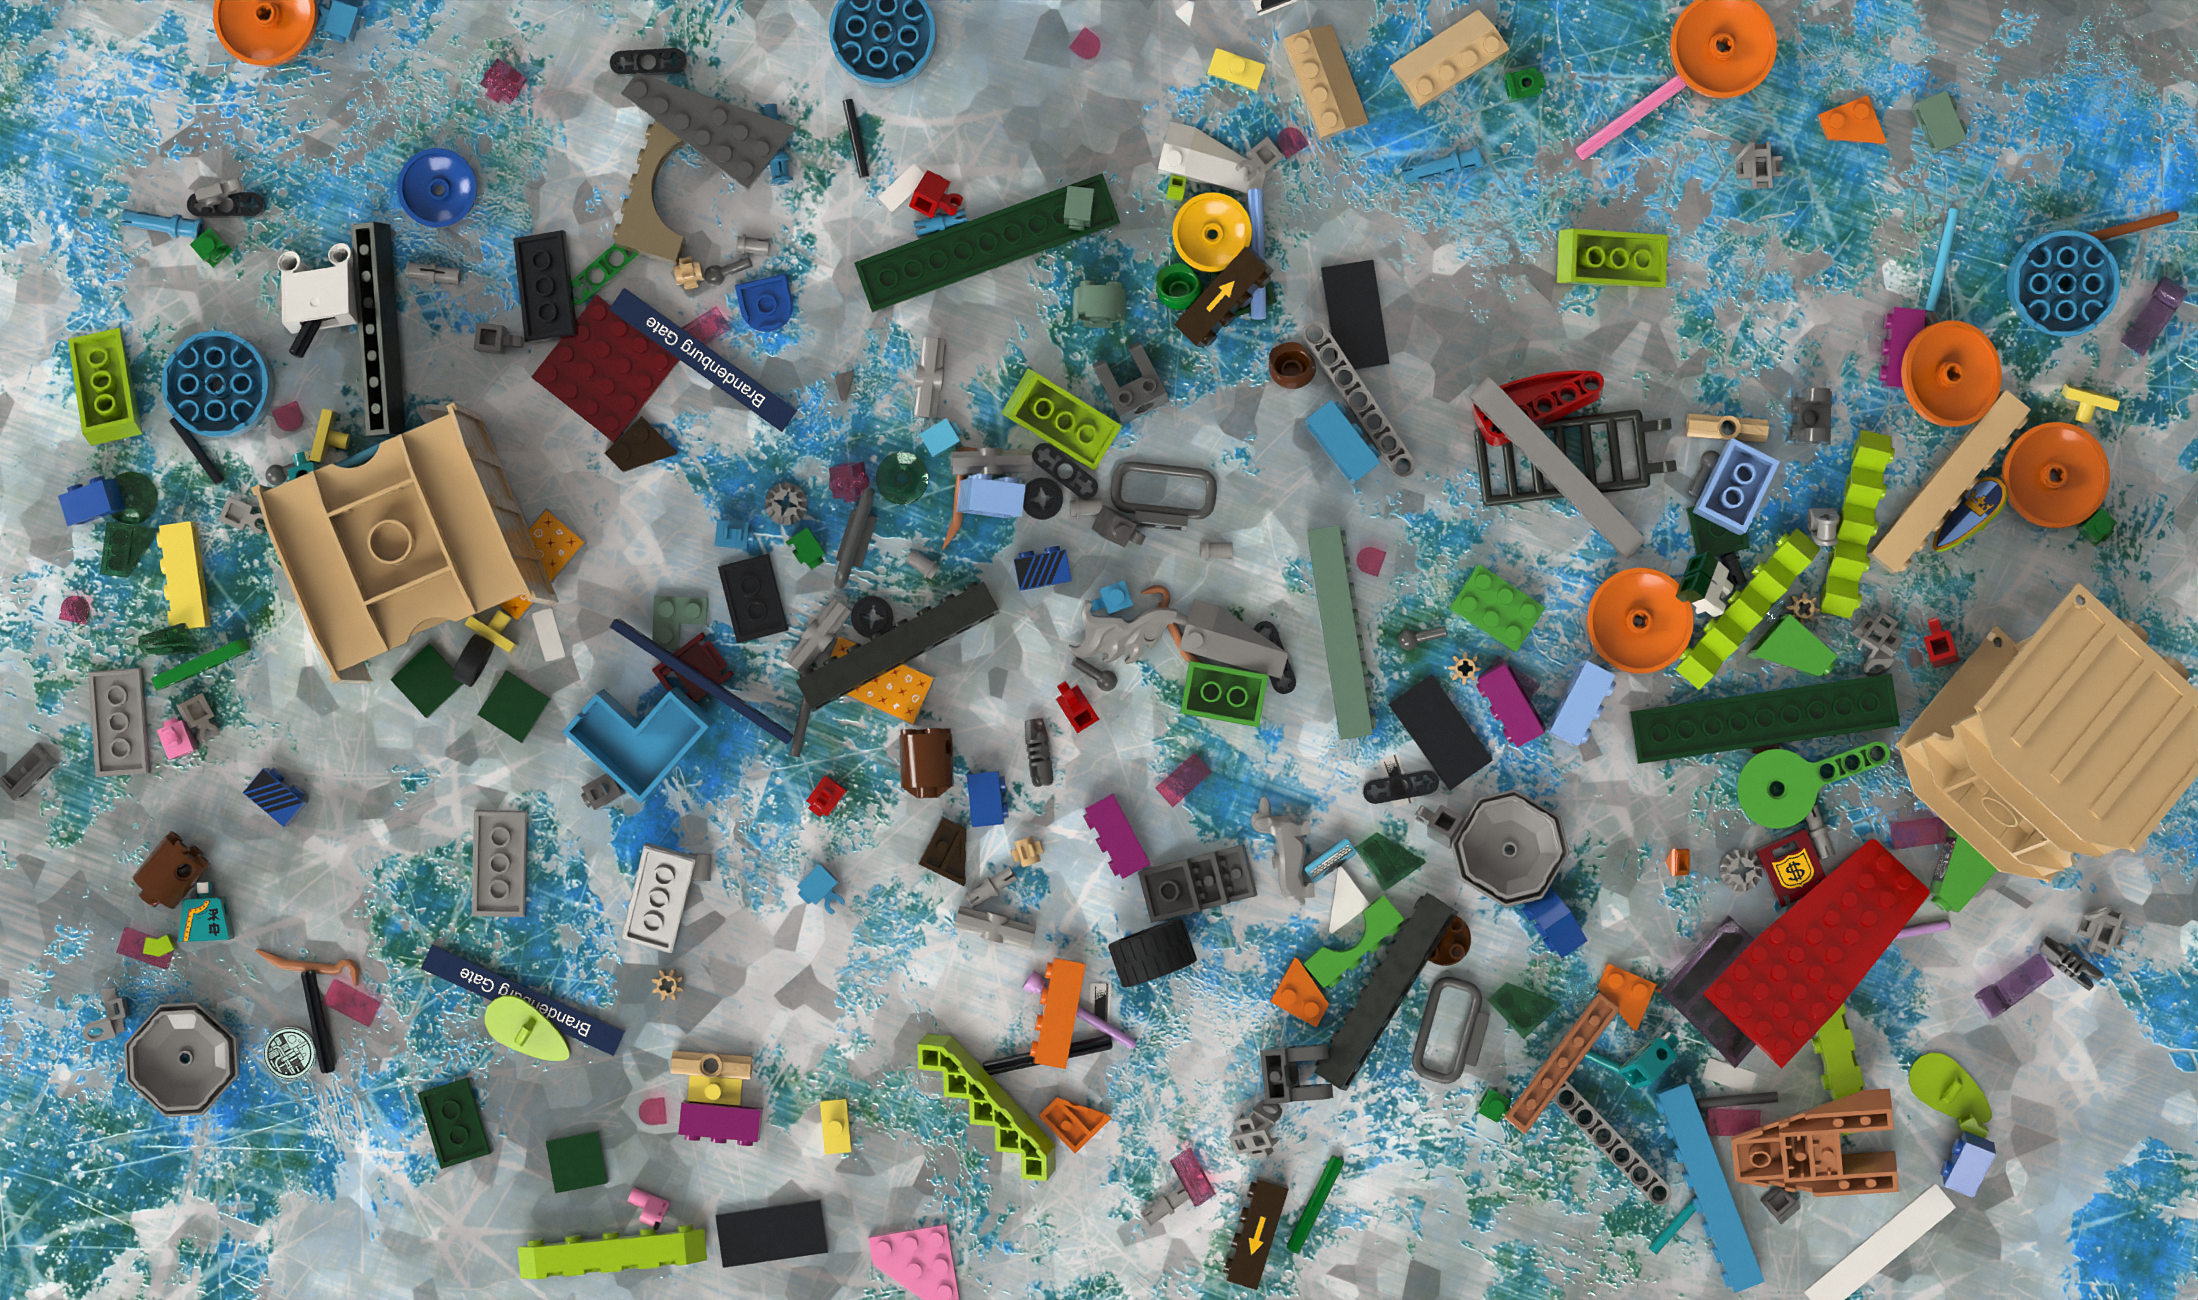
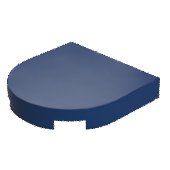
M786 273L735 285L742 317L753 329L761 332H773L782 328L789 321L793 312V300Z

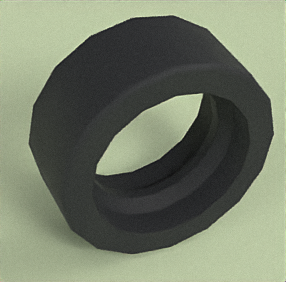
M474 634L462 651L453 670L452 678L472 687L484 670L493 651L494 643Z

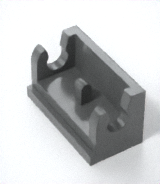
M36 743L28 753L0 778V786L13 801L22 800L59 763L39 743Z

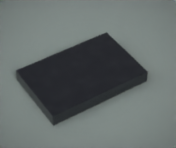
M770 554L718 566L737 643L789 631Z

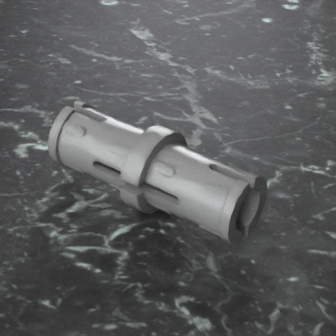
M408 261L405 276L406 278L428 280L430 284L442 282L459 286L461 269L438 266V263L427 265Z
M1814 804L1805 819L1810 830L1808 832L1809 838H1813L1819 859H1824L1836 853L1833 850L1827 833L1829 828L1824 825L1818 804Z
M1008 866L992 878H985L984 883L966 893L965 896L968 902H971V906L975 908L989 897H996L999 895L1000 890L1017 881L1018 877L1015 872H1012L1013 869Z
M1182 1183L1181 1186L1168 1195L1160 1196V1200L1145 1211H1142L1141 1215L1149 1227H1151L1168 1213L1172 1215L1175 1212L1174 1209L1190 1198H1193V1195L1185 1183Z

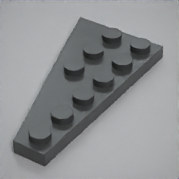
M638 72L621 92L623 97L748 191L797 129L796 126Z

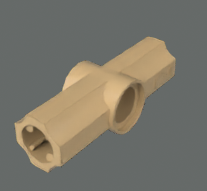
M1688 414L1686 437L1719 439L1722 441L1734 438L1745 442H1767L1768 420ZM1724 421L1732 424L1733 433L1731 435H1725L1721 431V424Z
M677 1050L672 1052L671 1074L697 1075L708 1078L751 1079L753 1056ZM706 1059H716L719 1064L718 1070L715 1072L707 1070L705 1067Z

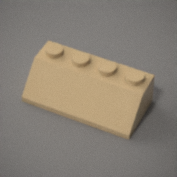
M1478 9L1390 65V68L1416 109L1420 110L1506 55L1509 47L1496 27Z
M1332 24L1308 29L1284 38L1282 43L1319 142L1369 124Z

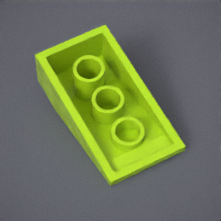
M1575 228L1559 230L1557 283L1666 288L1668 235Z
M115 328L68 339L81 429L89 444L92 446L143 434L121 329Z
M1027 369L1001 412L1005 417L1094 471L1122 427L1119 423L1030 369Z

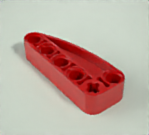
M1559 371L1518 379L1499 387L1540 428L1600 399L1604 387V378L1597 371ZM1588 383H1594L1598 386V388L1595 390H1589L1585 387V385ZM1564 394H1570L1575 399L1572 401H1565L1562 399L1561 396H1563ZM1473 403L1474 420L1487 443L1498 447L1510 442L1502 431L1499 434L1496 431L1492 432L1494 428H1497V431L1500 429ZM1546 405L1551 410L1549 412H1541L1538 407Z

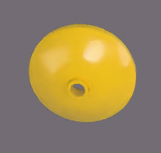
M1204 193L1191 198L1180 208L1173 223L1172 235L1178 254L1187 264L1204 272H1220L1231 263L1245 246L1249 248L1252 238V227L1246 210L1238 201L1221 193ZM1209 231H1216L1218 236L1215 239L1208 238Z

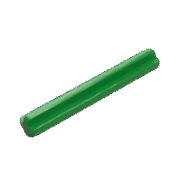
M1334 1155L1330 1157L1287 1243L1288 1250L1297 1254L1300 1253L1344 1165L1343 1159Z

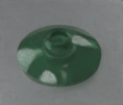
M897 452L887 456L880 463L876 472V485L880 494L894 504L907 505L917 501L925 493L928 486L929 476L925 464L911 453ZM899 475H907L908 480L905 484L898 482Z
M125 472L113 478L117 480L125 509L110 515L115 520L130 525L142 523L150 518L158 503V493L153 482L145 475L137 472ZM127 493L133 495V500L129 503L125 501Z

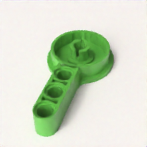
M1871 741L1811 763L1788 750L1771 749L1763 751L1752 757L1740 772L1737 782L1739 803L1747 816L1762 826L1774 829L1791 827L1801 822L1810 813L1816 802L1818 791L1822 786L1883 765L1890 757V749L1883 742ZM1874 746H1879L1883 754L1879 760L1874 761L1870 756V750ZM1853 754L1857 758V766L1853 769H1848L1845 766V759ZM1828 763L1833 771L1830 777L1823 778L1820 775V767ZM1774 781H1779L1783 784L1782 792L1777 796H1773L1769 790L1771 783Z

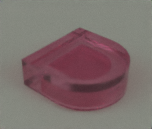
M1084 27L1070 45L1069 50L1081 59L1091 60L1099 54L1100 41L1095 34Z
M1293 127L1283 129L1277 139L1278 148L1286 160L1309 145L1303 134Z
M297 401L271 411L277 425L284 431L294 432L303 424L304 416Z
M1366 547L1357 554V567L1366 574L1378 577L1387 552L1373 547Z
M80 596L66 598L61 605L59 619L87 625L90 612L89 603Z
M665 1097L650 1098L640 1105L639 1117L643 1123L647 1125L667 1124Z

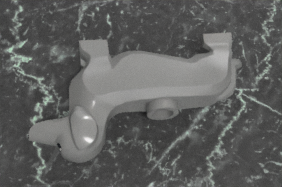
M1262 796L1258 810L1251 815L1252 828L1259 833L1271 834L1276 840L1277 853L1272 854L1273 869H1278L1279 886L1282 896L1286 899L1298 900L1301 906L1305 905L1304 898L1315 897L1314 883L1304 882L1301 875L1306 853V844L1302 836L1311 834L1310 820H1301L1297 823L1287 815L1273 816L1269 800Z

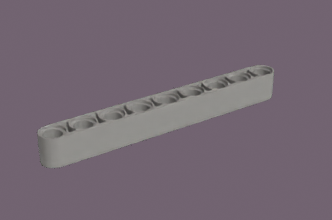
M1487 377L1469 395V398L1621 556L1628 559L1646 541L1492 379Z

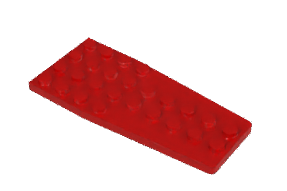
M1870 839L1762 932L1709 986L1703 995L1782 1069L1841 1007L1930 895V890L1876 839Z

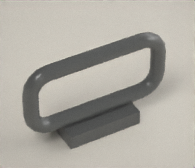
M1125 462L1115 469L1112 476L1111 501L1120 511L1135 514L1134 522L1137 524L1136 527L1186 532L1188 519L1199 520L1208 517L1213 512L1216 504V480L1210 472L1201 468ZM1127 472L1202 479L1207 487L1205 504L1203 508L1196 510L1128 503L1121 497L1122 479Z
M866 487L863 490L857 510L851 511L836 557V561H840L834 580V585L838 589L846 586L853 566L862 568L877 522L876 517L869 515L875 497V490L872 487Z
M1443 977L1433 984L1412 1056L1414 1071L1420 1077L1441 1084H1450L1461 1077L1465 1064L1477 1066L1491 1014L1480 1012L1482 995L1475 984L1455 977ZM1451 987L1468 992L1471 995L1472 1002L1454 1067L1450 1073L1446 1074L1425 1068L1422 1061L1440 994L1444 988Z

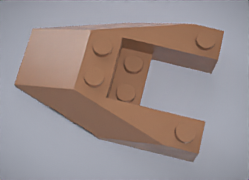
M1890 1089L1862 1090L1784 1116L1731 1137L1736 1182L1769 1188V1185L1785 1187V1191L1796 1193V1190L1812 1192L1815 1197L1899 1192L1895 1151L1841 1154L1839 1133L1894 1130Z

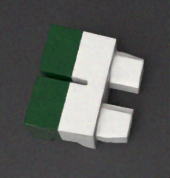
M1709 551L1689 559L1683 575L1684 578L1681 580L1675 597L1681 602L1689 601L1695 605V612L1697 614L1706 611L1713 617L1724 613L1726 605L1719 597L1728 596L1734 586L1727 579L1729 570Z

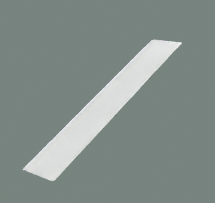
M1935 1183L1804 1293L1810 1300H1845L1956 1208L1955 1205Z

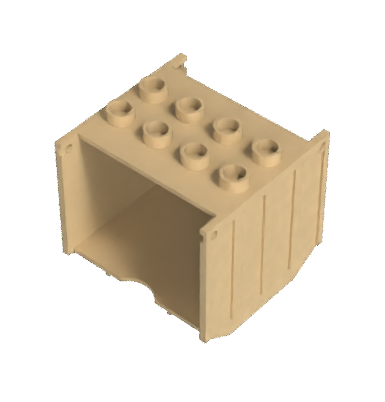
M453 402L446 405L449 412L448 415L381 442L373 458L359 467L343 468L329 464L275 488L260 484L251 488L254 496L258 498L266 529L312 639L332 673L330 675L332 683H369L372 680L364 663L365 660L408 643L410 636L448 620L458 622L524 593L530 602L551 606L559 603L480 414Z
M2077 583L2034 635L2016 644L1998 626H1995L1895 745L1900 750L1913 793L1948 826L1966 840L1999 872L2044 880L2048 883L2059 871L2062 872L2065 868L2076 863L2074 853L2101 858L2104 854L2118 849L2130 850L2132 853L2136 852L2198 776V691L2187 681L2190 678V674L2183 664L2168 656L2161 658L2146 644L2149 641V636L2140 625L2128 619L2121 621L2083 585ZM2077 596H2079L2082 599V605H2079L2076 602ZM1994 639L1999 640L2000 647L1994 645Z

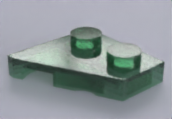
M106 522L100 575L129 578L156 538L159 529Z

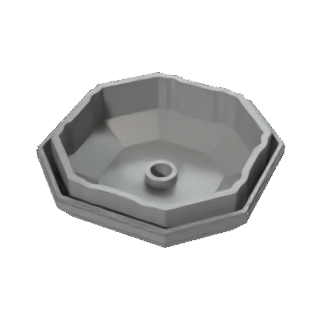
M1515 789L1478 798L1451 842L1459 879L1505 908L1542 899L1570 854L1561 817ZM1506 846H1512L1515 852L1512 855H1507L1504 849Z
M199 1002L160 1004L124 1044L126 1082L165 1117L204 1115L240 1075L238 1037ZM184 1053L190 1056L188 1063L182 1061L181 1057Z

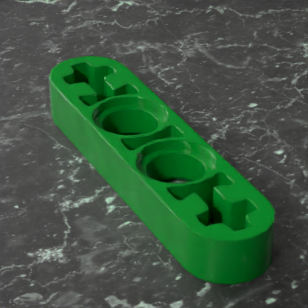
M614 243L572 280V288H581L584 285L580 281L582 278H585L586 282L593 287V290L590 292L586 287L581 292L583 297L580 300L575 297L574 305L586 303L641 254L632 252L633 255L629 257L623 248L617 247ZM614 251H619L624 255V261L619 266H614L609 261V257ZM593 269H601L604 272V279L600 283L591 282L590 272Z
M246 638L239 639L151 678L156 691H160L246 654L251 649Z

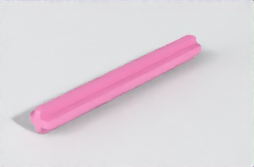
M1679 75L1675 76L1575 149L1580 159L1585 160L1687 85Z

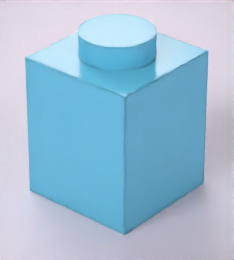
M946 418L919 435L932 457L936 458L960 444L961 442L958 437L962 433L955 421L949 423Z

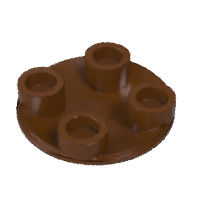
M1458 916L1455 917L1429 961L1440 966H1450L1460 962L1467 955L1471 946V933L1464 920Z

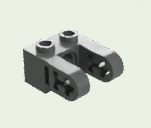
M1140 341L1128 346V350L1142 377L1120 388L1104 359L1092 364L1122 425L1169 402L1167 392Z
M1806 388L1796 392V396L1792 397L1791 412L1795 413V423H1791L1790 437L1794 439V445L1828 446L1831 444L1832 391L1829 388ZM1807 411L1813 412L1816 415V423L1813 426L1805 422L1804 416Z
M1328 1044L1270 1047L1260 1051L1265 1104L1333 1098L1332 1084L1300 1085L1297 1061L1329 1058Z

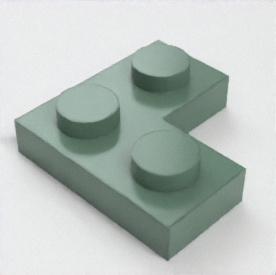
M654 596L652 640L665 649L678 650L680 645V624L707 625L708 598Z

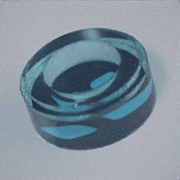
M1779 598L1771 606L1763 619L1767 623L1774 621L1785 609L1786 603Z

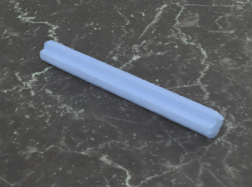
M1253 188L1248 190V216L1252 227V238L1249 248L1253 249L1265 261L1263 190ZM1264 286L1261 289L1258 288L1252 294L1251 318L1254 320L1266 318V288Z

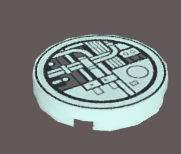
M285 1027L276 1030L268 1037L264 1045L263 1058L266 1067L273 1075L281 1079L294 1080L303 1077L315 1064L317 1052L314 1039L303 1029Z

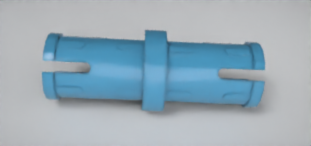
M965 209L957 210L955 216L939 212L933 218L913 221L915 228L926 226V228L916 230L917 237L943 231L968 222L967 217L956 220L958 217L966 216Z

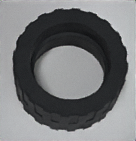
M1176 919L1147 928L1108 945L1121 985L1125 988L1162 977L1197 961L1183 919Z

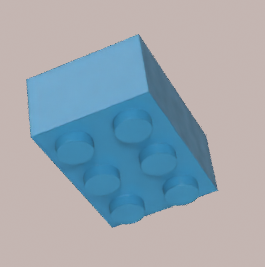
M1331 399L1304 421V424L1353 485L1381 463L1378 460L1381 455L1372 443L1367 445L1361 438L1364 433L1355 422L1351 425L1345 416L1348 413L1339 401L1334 403Z

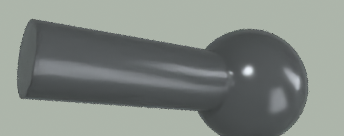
M747 257L723 267L711 265L705 270L704 278L708 284L718 286L723 283L725 277L752 267V261Z
M1710 450L1701 456L1702 468L1689 491L1691 495L1698 497L1719 459L1720 454L1716 451Z
M294 462L283 467L280 465L270 466L265 473L266 480L275 486L283 484L287 476H289L288 469L295 467Z
M1443 626L1417 633L1406 629L1399 634L1398 644L1404 650H1412L1420 642L1447 637V628Z
M1075 657L1071 665L1095 679L1097 686L1101 690L1111 691L1116 687L1117 677L1112 671H1100L1081 658Z

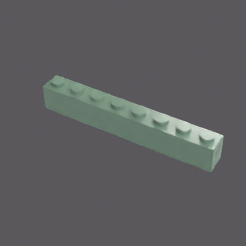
M1339 525L1308 530L1307 537L1339 738L1343 740L1373 735L1372 729H1376V720L1374 713L1369 714L1368 703H1372L1370 687H1365L1364 677L1368 676L1366 661H1361L1360 651L1364 650L1362 635H1357L1355 626L1360 624L1358 609H1353L1351 599L1356 598L1353 582H1348L1347 573L1351 572V563L1349 556L1344 557L1343 546H1347L1345 530L1340 531Z

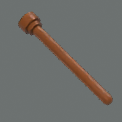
M2171 211L2087 234L2101 241L2177 221L2179 214L2176 211Z

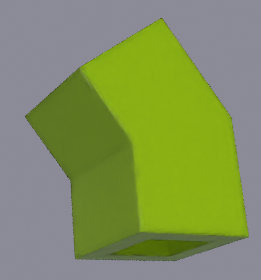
M1170 176L1166 200L1183 202L1187 177Z
M171 934L161 938L149 936L146 937L143 954L160 957L178 948Z
M1972 1112L1957 1118L1963 1133L1967 1131L1984 1139L1989 1132L1987 1126L1976 1121Z

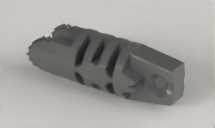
M1043 718L1025 721L1027 758L1029 759L1031 780L1035 787L1050 786L1054 780L1052 760H1050L1051 753L1049 752L1050 746L1048 745L1049 739Z
M2047 936L2040 943L2039 951L2046 956V960L2064 974L2069 975L2071 979L2088 991L2094 987V984L2082 972H2085L2095 980H2101L2104 977V973L2073 950H2070L2063 943L2059 944Z

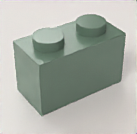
M1947 91L1938 93L1912 106L1932 155L1962 143L1967 139L1965 135L1968 133L1967 127L1962 119L1959 120L1955 111L1957 110L1955 99L1952 95H1948Z
M1076 186L1067 187L1064 224H1068L1069 229L1083 231L1085 227H1090L1094 189Z

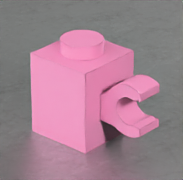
M178 717L163 722L164 727L157 730L168 760L177 759L199 750L191 729H188L184 720L179 721Z

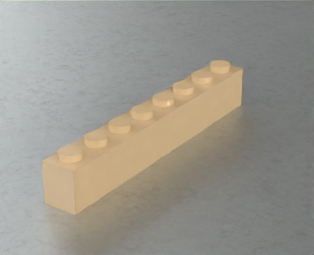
M2007 389L2000 391L1988 413L1972 425L1867 554L1891 574L1898 571L1902 573L1912 560L1909 557L1915 550L1917 552L1921 551L1927 544V535L1932 530L1936 532L1945 522V519L1942 517L1948 510L1952 512L1962 501L1960 495L1964 490L1970 491L1979 480L1976 477L1982 469L1986 471L1995 461L1993 455L1997 450L2005 449L2011 442L2012 438L2010 435L2015 428L2020 430L2029 419L2026 415L2031 409Z

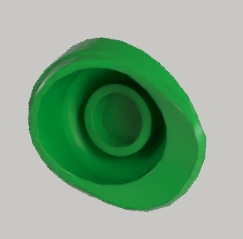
M1184 263L1166 266L1156 275V293L1158 298L1165 306L1171 309H1188L1203 293L1201 279Z

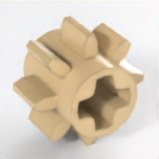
M691 256L679 258L680 265L673 266L677 285L684 284L686 290L698 288L697 281L704 280L700 261L693 262Z
M1806 593L1801 594L1800 600L1795 596H1791L1790 598L1793 603L1791 606H1786L1785 609L1790 610L1792 616L1799 619L1798 621L1802 625L1804 624V619L1814 622L1815 620L1812 615L1814 612L1820 611L1813 604L1817 599H1806ZM1798 604L1807 605L1805 609L1807 614H1798L1797 611L1800 609Z
M1463 652L1462 659L1460 660L1453 656L1454 666L1447 667V669L1453 670L1455 674L1451 680H1456L1459 677L1461 678L1462 685L1466 684V678L1476 681V677L1473 674L1475 671L1481 670V668L1475 667L1474 664L1477 657L1471 660L1467 659V652ZM1463 661H1466V666H1471V671L1466 672L1465 676H1463L1462 671H1458V666L1463 665Z
M1033 836L1014 842L1016 849L1011 850L1014 862L1020 861L1022 867L1041 861L1039 854L1044 853L1041 841L1034 842Z
M662 969L659 971L661 978L652 979V982L657 984V988L652 993L659 992L662 994L661 1001H664L669 995L672 1000H676L675 992L684 991V988L679 986V982L684 977L677 978L674 976L675 969H672L667 975ZM664 978L667 981L672 980L674 982L671 992L668 988H662V985L665 983Z

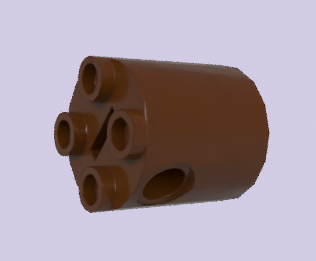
M951 728L900 730L901 788L916 798H938L948 789L954 787Z
M170 831L161 840L132 876L135 883L142 889L138 894L139 897L154 908L158 904H163L168 908L175 909L210 865V862L202 856L204 854L203 851L193 844L188 847L182 843L183 839L173 831Z

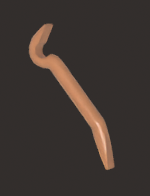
M960 447L954 452L977 451V448ZM967 475L956 476L952 522L942 550L948 546L962 525L963 513L956 512L960 480H965Z
M1153 585L1140 592L1141 594L1161 593L1163 600L1158 603V608H1169L1170 593L1166 587ZM1173 622L1168 624L1167 628L1179 650L1183 635L1177 623ZM1179 650L1181 656L1188 663L1189 661L1201 663L1195 654Z
M260 949L255 950L274 966L283 970L300 972L314 970L318 974L337 975L342 972L344 966H347L350 969L354 986H358L360 971L358 965L351 959H342L333 965L287 960Z

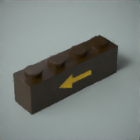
M1245 246L1174 325L1195 346L1201 348L1210 346L1217 339L1218 331L1222 327L1229 326L1236 317L1234 314L1240 307L1244 308L1252 301V294L1258 288L1261 289L1271 280L1270 275L1274 270L1253 249Z
M1258 1176L1256 1182H1250L1247 1197H1250L1248 1208H1242L1239 1222L1243 1224L1240 1233L1235 1232L1231 1247L1235 1248L1232 1258L1227 1257L1223 1273L1227 1274L1226 1280L1228 1282L1254 1290L1258 1289L1289 1190L1287 1185Z

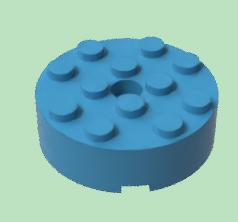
M839 0L831 15L829 36L836 59L843 70L861 84L874 88H894L904 85L919 76L933 56L936 46V26L932 11L925 0ZM880 27L890 29V34L886 38L880 39L875 33Z
M2074 230L2047 231L2027 241L2014 256L2007 275L2008 298L2014 312L2021 321L2038 332L2059 337L2077 336L2096 328L2113 310L2120 291L2119 269L2112 253L2097 238ZM2066 276L2069 284L2067 289L2063 291L2059 287L2058 282L2062 277Z
M205 331L185 339L170 354L162 374V393L169 412L186 429L210 438L227 439L250 431L265 417L273 400L274 377L267 358L253 343L229 332ZM220 377L223 382L222 388L214 392L213 382Z

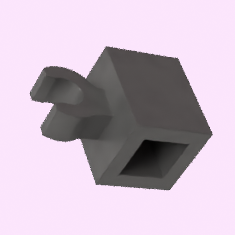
M476 323L474 350L505 355V346L523 348L524 337L507 335V328L505 326Z
M1105 505L1101 508L1092 526V529L1104 539L1122 547H1126L1129 540L1142 545L1146 537L1135 529L1137 524L1125 514Z
M607 773L581 787L584 791L581 794L583 801L588 808L592 806L594 810H598L625 795L621 786Z
M1421 805L1415 813L1417 815L1415 819L1427 825V837L1451 849V842L1463 824L1464 817L1443 805L1439 806L1436 813Z

